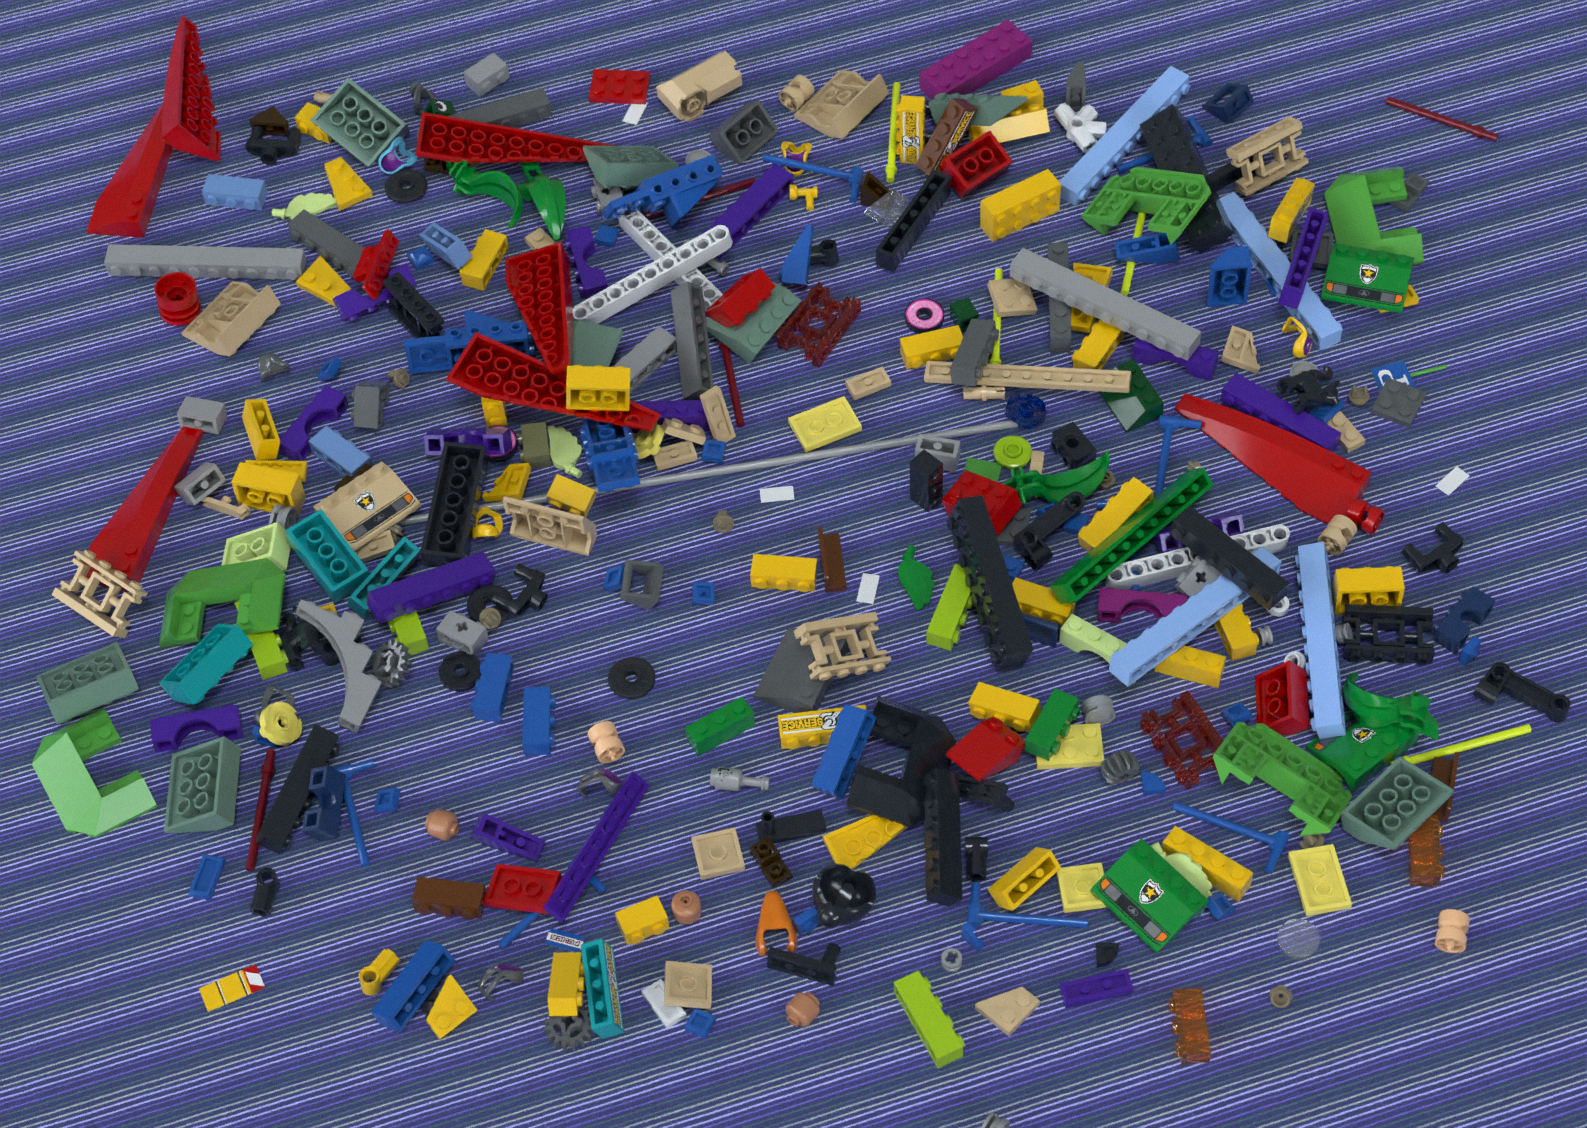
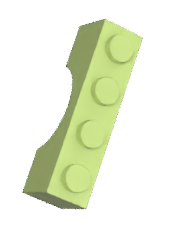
M1074 614L1070 615L1060 629V644L1077 653L1082 650L1092 651L1103 657L1109 664L1111 655L1127 645V643Z

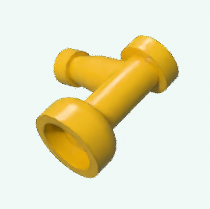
M794 184L789 185V199L796 200L798 196H806V210L812 211L814 210V198H817V186H813V188H797Z

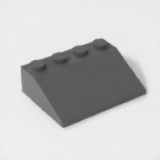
M788 628L753 698L793 713L816 711L819 709L835 676L825 681L810 679L809 675L813 672L809 670L808 666L816 661L811 645L801 646L800 641L802 639H796L794 630L797 628ZM826 635L819 636L822 646H826L823 639ZM836 640L841 657L846 656L848 652L847 640ZM826 655L828 664L824 667L833 666L830 656Z

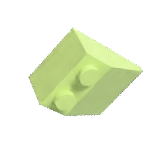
M276 522L228 538L226 540L222 565L267 558L281 571L287 570L291 547L287 543L286 529Z

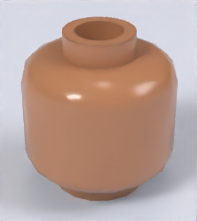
M438 808L428 814L425 828H427L430 836L448 841L452 836L458 834L460 824L455 813Z
M684 890L676 893L672 898V914L676 921L681 924H692L699 919L702 910L700 898L696 893Z
M810 992L797 993L785 1007L788 1015L786 1018L789 1023L795 1027L798 1025L808 1027L820 1013L819 1000Z

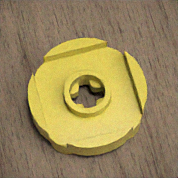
M656 423L652 432L639 430L637 434L632 433L639 460L650 454L652 456L656 455L659 452V445L665 434L663 427Z
M280 701L267 706L260 715V734L262 737L268 738L272 743L280 746L291 744L299 738L302 732L301 719H297V716L294 714L297 711L291 705ZM279 720H281V724L284 725V727H281L278 724Z

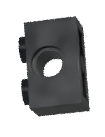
M1074 422L1052 432L1051 446L1056 453L1061 455L1067 467H1071L1074 470L1096 460L1097 449Z

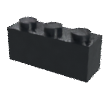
M924 449L910 461V499L929 513L934 507L937 508L942 503L943 463Z

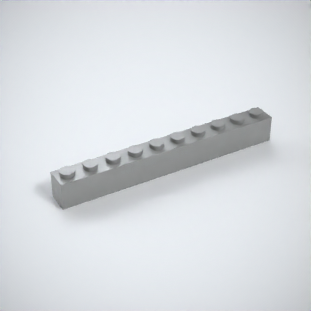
M112 244L108 245L104 261L108 275L162 277L168 273L182 272L193 278L290 280L299 279L305 272L307 263L303 248Z
M1022 248L1010 263V277L1014 280L1065 302L1067 305L1092 315L1105 323H1109L1124 332H1128L1140 340H1145L1159 349H1164L1176 357L1188 361L1200 345V330L1025 248Z

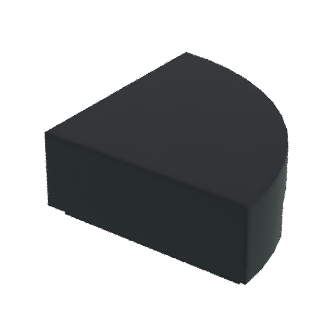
M1096 943L1097 967L1106 966L1117 957L1119 943Z

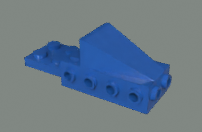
M712 154L643 180L634 193L611 201L602 212L605 220L609 218L615 220L622 217L623 213L627 211L634 213L642 209L643 213L650 211L653 214L662 209L670 228H673L723 176L722 167L716 162Z
M464 310V328L445 329V335L404 340L410 374L450 370L451 372L475 332L529 356L535 355L534 343H530V341H533L532 334L527 329L525 321L509 323L471 310Z
M582 418L581 438L589 471L593 470L595 486L598 487V492H610L614 489L631 488L641 484L636 462H639L638 453L631 428Z

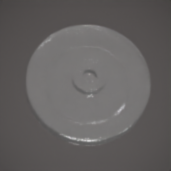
M1291 919L1280 927L1277 940L1280 949L1286 955L1296 959H1304L1312 956L1317 951L1320 944V934L1311 922L1304 919Z

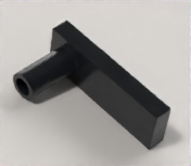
M959 775L960 800L997 806L1005 812H1010L1014 809V801L1006 795L1009 788L1007 784L990 780L979 782L975 778Z
M822 809L775 819L772 812L765 811L761 815V822L755 823L759 841L769 837L773 844L827 833Z
M829 943L820 961L770 947L767 954V968L834 986L837 973V965L835 963L841 948L835 943Z

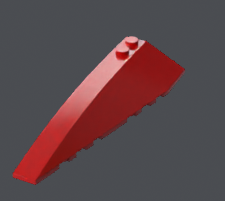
M182 15L176 31L167 70L161 138L166 144L171 145L176 150L219 161L221 156V133L218 130L215 131L214 128L215 125L219 124L217 118H213L211 112L215 111V106L210 100L213 97L208 76L202 73V70L206 69V65L203 62L201 63L199 58L203 56V52L198 46L200 44L198 29L195 24Z
M163 103L96 201L87 228V234L145 237L173 149L171 145L166 144L161 138Z
M422 112L415 156L454 163H463L462 160L467 162H586L588 160L584 154L583 146L614 145Z
M558 242L505 259L506 284L551 374L567 370V366L572 364L573 306L570 262L562 242Z
M475 332L446 378L447 382L483 398L652 432L661 416L660 413L631 400L629 411L566 409L567 372L561 371L551 374L545 362Z
M1186 393L1174 408L1185 419L1202 421L1201 429L1206 436H1211L1217 441V445L1222 449L1226 448L1230 451L1232 457L1256 476H1261L1268 486L1274 487L1281 492V496L1286 500L1292 501L1299 511L1327 525L1335 515L1346 516L1352 502L1357 497L1361 498L1369 486L1372 471L1263 420Z
M181 427L88 549L96 554L95 558L110 563L113 570L125 573L127 575L126 578L130 581L133 580L140 583L178 495L174 486L185 478L204 435L203 429ZM91 566L86 577L90 579L93 571H99ZM100 581V583L98 584V586H103V587H108V588H110L109 586H107L106 584H104V583L101 582V581Z

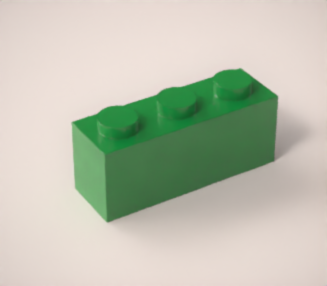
M1055 688L1025 739V751L1047 761L1050 760L1053 754L1056 755L1060 749L1062 737L1066 738L1069 734L1070 723L1072 720L1076 721L1081 709L1078 708L1079 698Z
M742 696L686 726L687 741L699 757L754 727V712Z

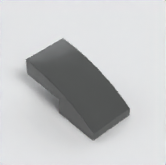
M1412 173L1404 181L1407 200L1390 202V205L1407 213L1421 197L1430 181Z

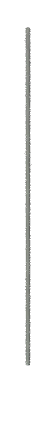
M1017 419L923 435L948 439L1017 428L1018 423ZM919 435L640 479L641 484L631 488H618L610 492L917 444ZM595 486V487H589V488H592V489L595 490L596 495H598V494H604V493H610V492H604V491L598 492V487H597V486ZM547 494L522 498V501L533 504L548 503ZM503 501L478 506V511L482 507H488L492 511L504 510ZM429 513L407 516L396 524L404 526L427 522Z

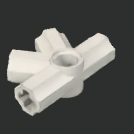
M1066 103L1060 104L1054 110L1055 117L1067 131L1066 137L1071 141H1075L1085 153L1097 143L1095 138L1100 139L1106 133V122H1095L1098 113L1090 105L1083 106L1077 114Z

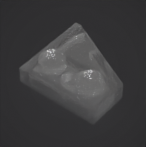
M892 189L868 207L864 214L892 228L906 209L910 198Z

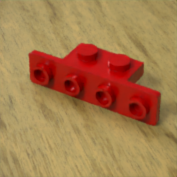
M389 229L384 230L379 244L367 246L363 249L353 275L356 282L364 281L362 288L373 300L379 296L383 281L386 278L399 245V240Z

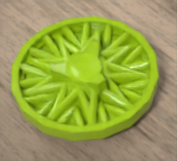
M1006 436L996 442L993 456L1002 467L1018 469L1019 466L1022 465L1024 467L1030 462L1032 447L1022 437Z

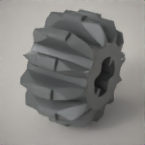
M1125 750L1108 756L1106 760L1102 761L1100 769L1107 783H1110V785H1120L1122 782H1127V780L1132 779L1134 775L1138 774L1140 766L1133 752Z

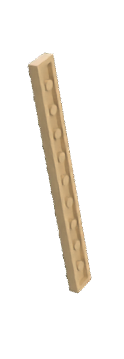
M927 361L924 374L925 382L952 384L950 371L952 362ZM988 364L984 366L983 376L981 379L979 378L977 385L1129 393L1132 375L1131 371Z

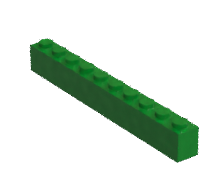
M1205 468L1189 469L1053 582L1050 587L1059 603H1076L1214 486Z

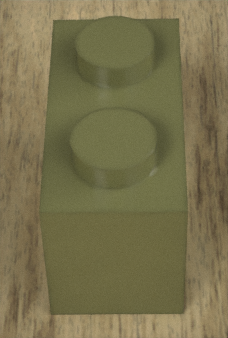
M546 422L521 425L522 433L518 434L519 446H523V450H520L521 463H529L532 469L551 467Z

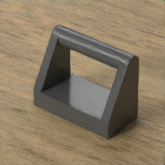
M1077 62L1066 79L1065 103L1073 111H1080L1085 106L1086 77L1083 62Z
M626 560L620 599L650 610L659 602L664 565L657 562ZM633 570L646 575L643 594L630 593Z

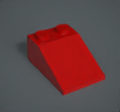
M993 716L980 722L947 752L946 756L980 782L1017 763L1025 747V740L1018 733L1005 726L1001 720Z

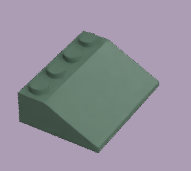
M349 77L310 120L368 168L379 160L382 153L390 147L394 139L399 136L404 138L409 132L408 126L404 121Z
M939 93L928 104L934 122L938 124L951 98L965 99L978 109L970 125L991 126L1028 99L1027 96Z
M583 146L584 154L596 180L604 188L614 189L615 186L631 189L633 186H639L643 180L678 168L676 161L654 146Z
M773 282L776 287L771 291L772 295L764 302L761 300L757 304L759 306L758 309L753 313H747L744 316L745 321L739 326L733 325L726 328L711 318L706 320L707 331L748 364L754 360L802 301L787 288Z
M574 320L571 366L594 367L601 365L608 367L624 333L622 329Z
M118 642L36 676L56 724L66 723L75 716L87 714L96 707L108 705L115 699L129 696L139 689Z
M223 736L172 754L164 825L165 833L217 831L234 825L241 747Z
M1399 757L1341 812L1342 829L1360 841L1396 850L1454 794V790L1404 758Z

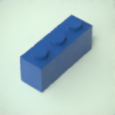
M486 653L485 661H481V677L476 680L475 691L477 693L476 697L472 698L470 706L476 720L502 721L515 668L512 655Z
M550 687L524 688L522 746L525 756L551 755V746H555V733H552V727L556 726L555 714H552V708H556V695H552Z

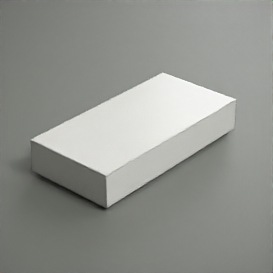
M661 979L641 991L643 997L666 1029L687 1017L682 1007L664 1005V982Z

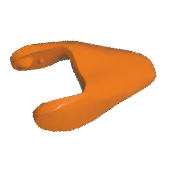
M769 891L764 897L760 910L755 938L757 952L760 956H765L767 953V947L764 946L765 941L763 938L766 930L786 929L789 933L787 949L791 953H795L798 947V937L788 910L780 894L777 891Z

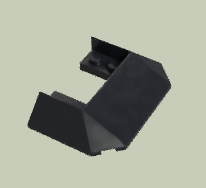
M877 696L872 712L877 718L870 734L909 747L901 777L897 778L858 764L846 806L907 827H912L925 819L924 775L936 767L949 770L952 760L946 754L956 745L957 741L941 717Z

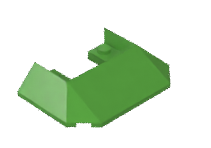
M1394 166L1340 174L1324 192V198L1337 244L1414 257L1413 265L1424 264L1422 234L1417 233L1416 227L1379 232L1373 204L1407 200V192L1403 181V168Z
M1135 167L1130 169L1129 174L1121 177L1117 174L1111 177L1081 217L1105 236L1111 226H1117L1127 211L1155 214L1147 224L1149 231L1166 233L1171 245L1211 195V190L1206 183L1204 175Z
M267 558L188 571L167 591L159 646L162 648L200 642L205 605L240 600L236 625L245 634L279 629L285 573Z
M104 708L43 737L32 761V766L66 831L85 833L94 838L157 808V804L138 770L98 790L89 775L83 761L122 742Z
M1237 722L1213 755L1222 784L1230 773L1249 785L1254 777L1257 776L1294 800L1288 811L1297 818L1307 822L1299 836L1330 833L1341 816V812L1352 798L1350 791L1345 790L1342 785L1343 778L1340 773L1265 724L1256 723L1255 726H1247L1245 722Z

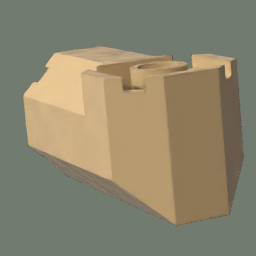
M723 51L656 86L657 96L679 120L684 119L686 122H691L703 115L705 105L709 106L712 101L742 85V75L740 70L736 71L734 68L737 65L735 60L726 51Z

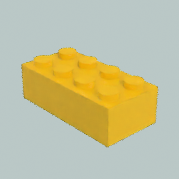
M1047 169L981 200L980 227L990 240L994 242L1006 237L1008 234L1021 230L1027 225L1036 223L1046 216L1055 214L1060 210V182Z

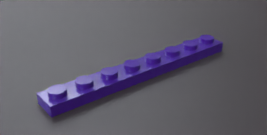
M634 771L627 775L545 903L543 909L557 921L562 922L565 920L649 787V784Z

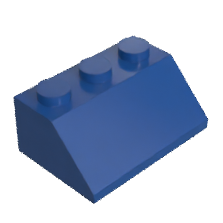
M1248 246L1227 248L1211 265L1206 301L1207 307L1247 304L1252 270Z

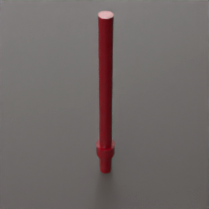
M1388 97L1386 101L1388 105L1472 133L1474 137L1480 139L1483 137L1496 142L1499 134L1485 130V127L1473 126L1392 97Z
M751 178L708 191L699 202L751 187L752 183L756 180ZM662 209L653 214L650 211L644 213L646 219L656 215H664Z
M718 340V346L723 355L736 425L740 428L745 423L730 348Z
M273 749L267 750L265 763L261 767L260 774L262 775L246 863V870L250 872L255 870L259 844L255 843V840L263 825L270 781L275 771L273 764L276 751Z

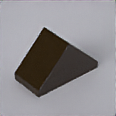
M274 106L250 118L251 129L254 126H260L263 128V135L288 137L289 135L288 121Z
M869 171L866 172L860 185V205L884 211L890 210L895 195Z

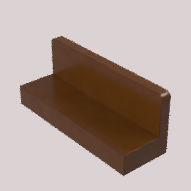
M819 526L818 541L825 593L847 591L839 533L823 535L822 526Z
M1459 752L1454 753L1453 760L1434 757L1431 776L1453 790L1455 787ZM1453 795L1428 819L1447 823L1452 808Z

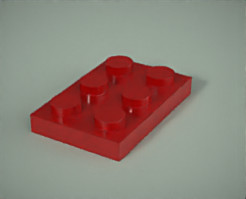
M593 69L589 102L646 105L651 77L650 71Z
M497 864L483 903L486 907L549 914L543 907L560 882L562 874L560 871Z

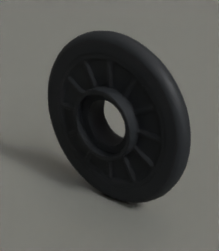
M404 169L393 173L385 183L387 196L399 203L413 202L419 199L427 189V180L424 175L411 169ZM403 184L411 185L409 188L406 189L401 188Z
M488 585L477 589L471 594L467 602L469 616L475 622H480L479 616L481 611L486 608L485 604L487 602H493L492 599L495 593L500 592L513 599L510 592L497 585ZM497 605L493 607L501 614L500 623L510 616L507 613L508 611Z
M628 657L619 660L611 667L608 673V684L611 690L620 697L638 698L652 689L656 675L654 668L646 660L638 657ZM629 674H635L638 676V678L635 681L631 682L626 680V677Z

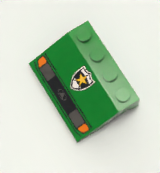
M1333 243L1321 299L1402 313L1409 280L1411 279L1414 257Z
M1349 712L1345 716L1346 735L1320 739L1318 736L1307 744L1305 749L1318 760L1336 769L1345 778L1349 790L1353 793L1387 767L1390 762L1396 760L1417 743L1419 735H1415L1413 728L1401 727L1400 722L1377 728L1368 727L1361 724L1354 718L1352 712Z
M1142 838L1128 849L1090 890L1156 953H1159L1175 939L1184 926L1194 917L1201 916L1209 902L1199 890Z

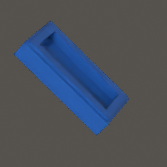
M203 854L188 891L189 897L211 901L226 863L225 858Z

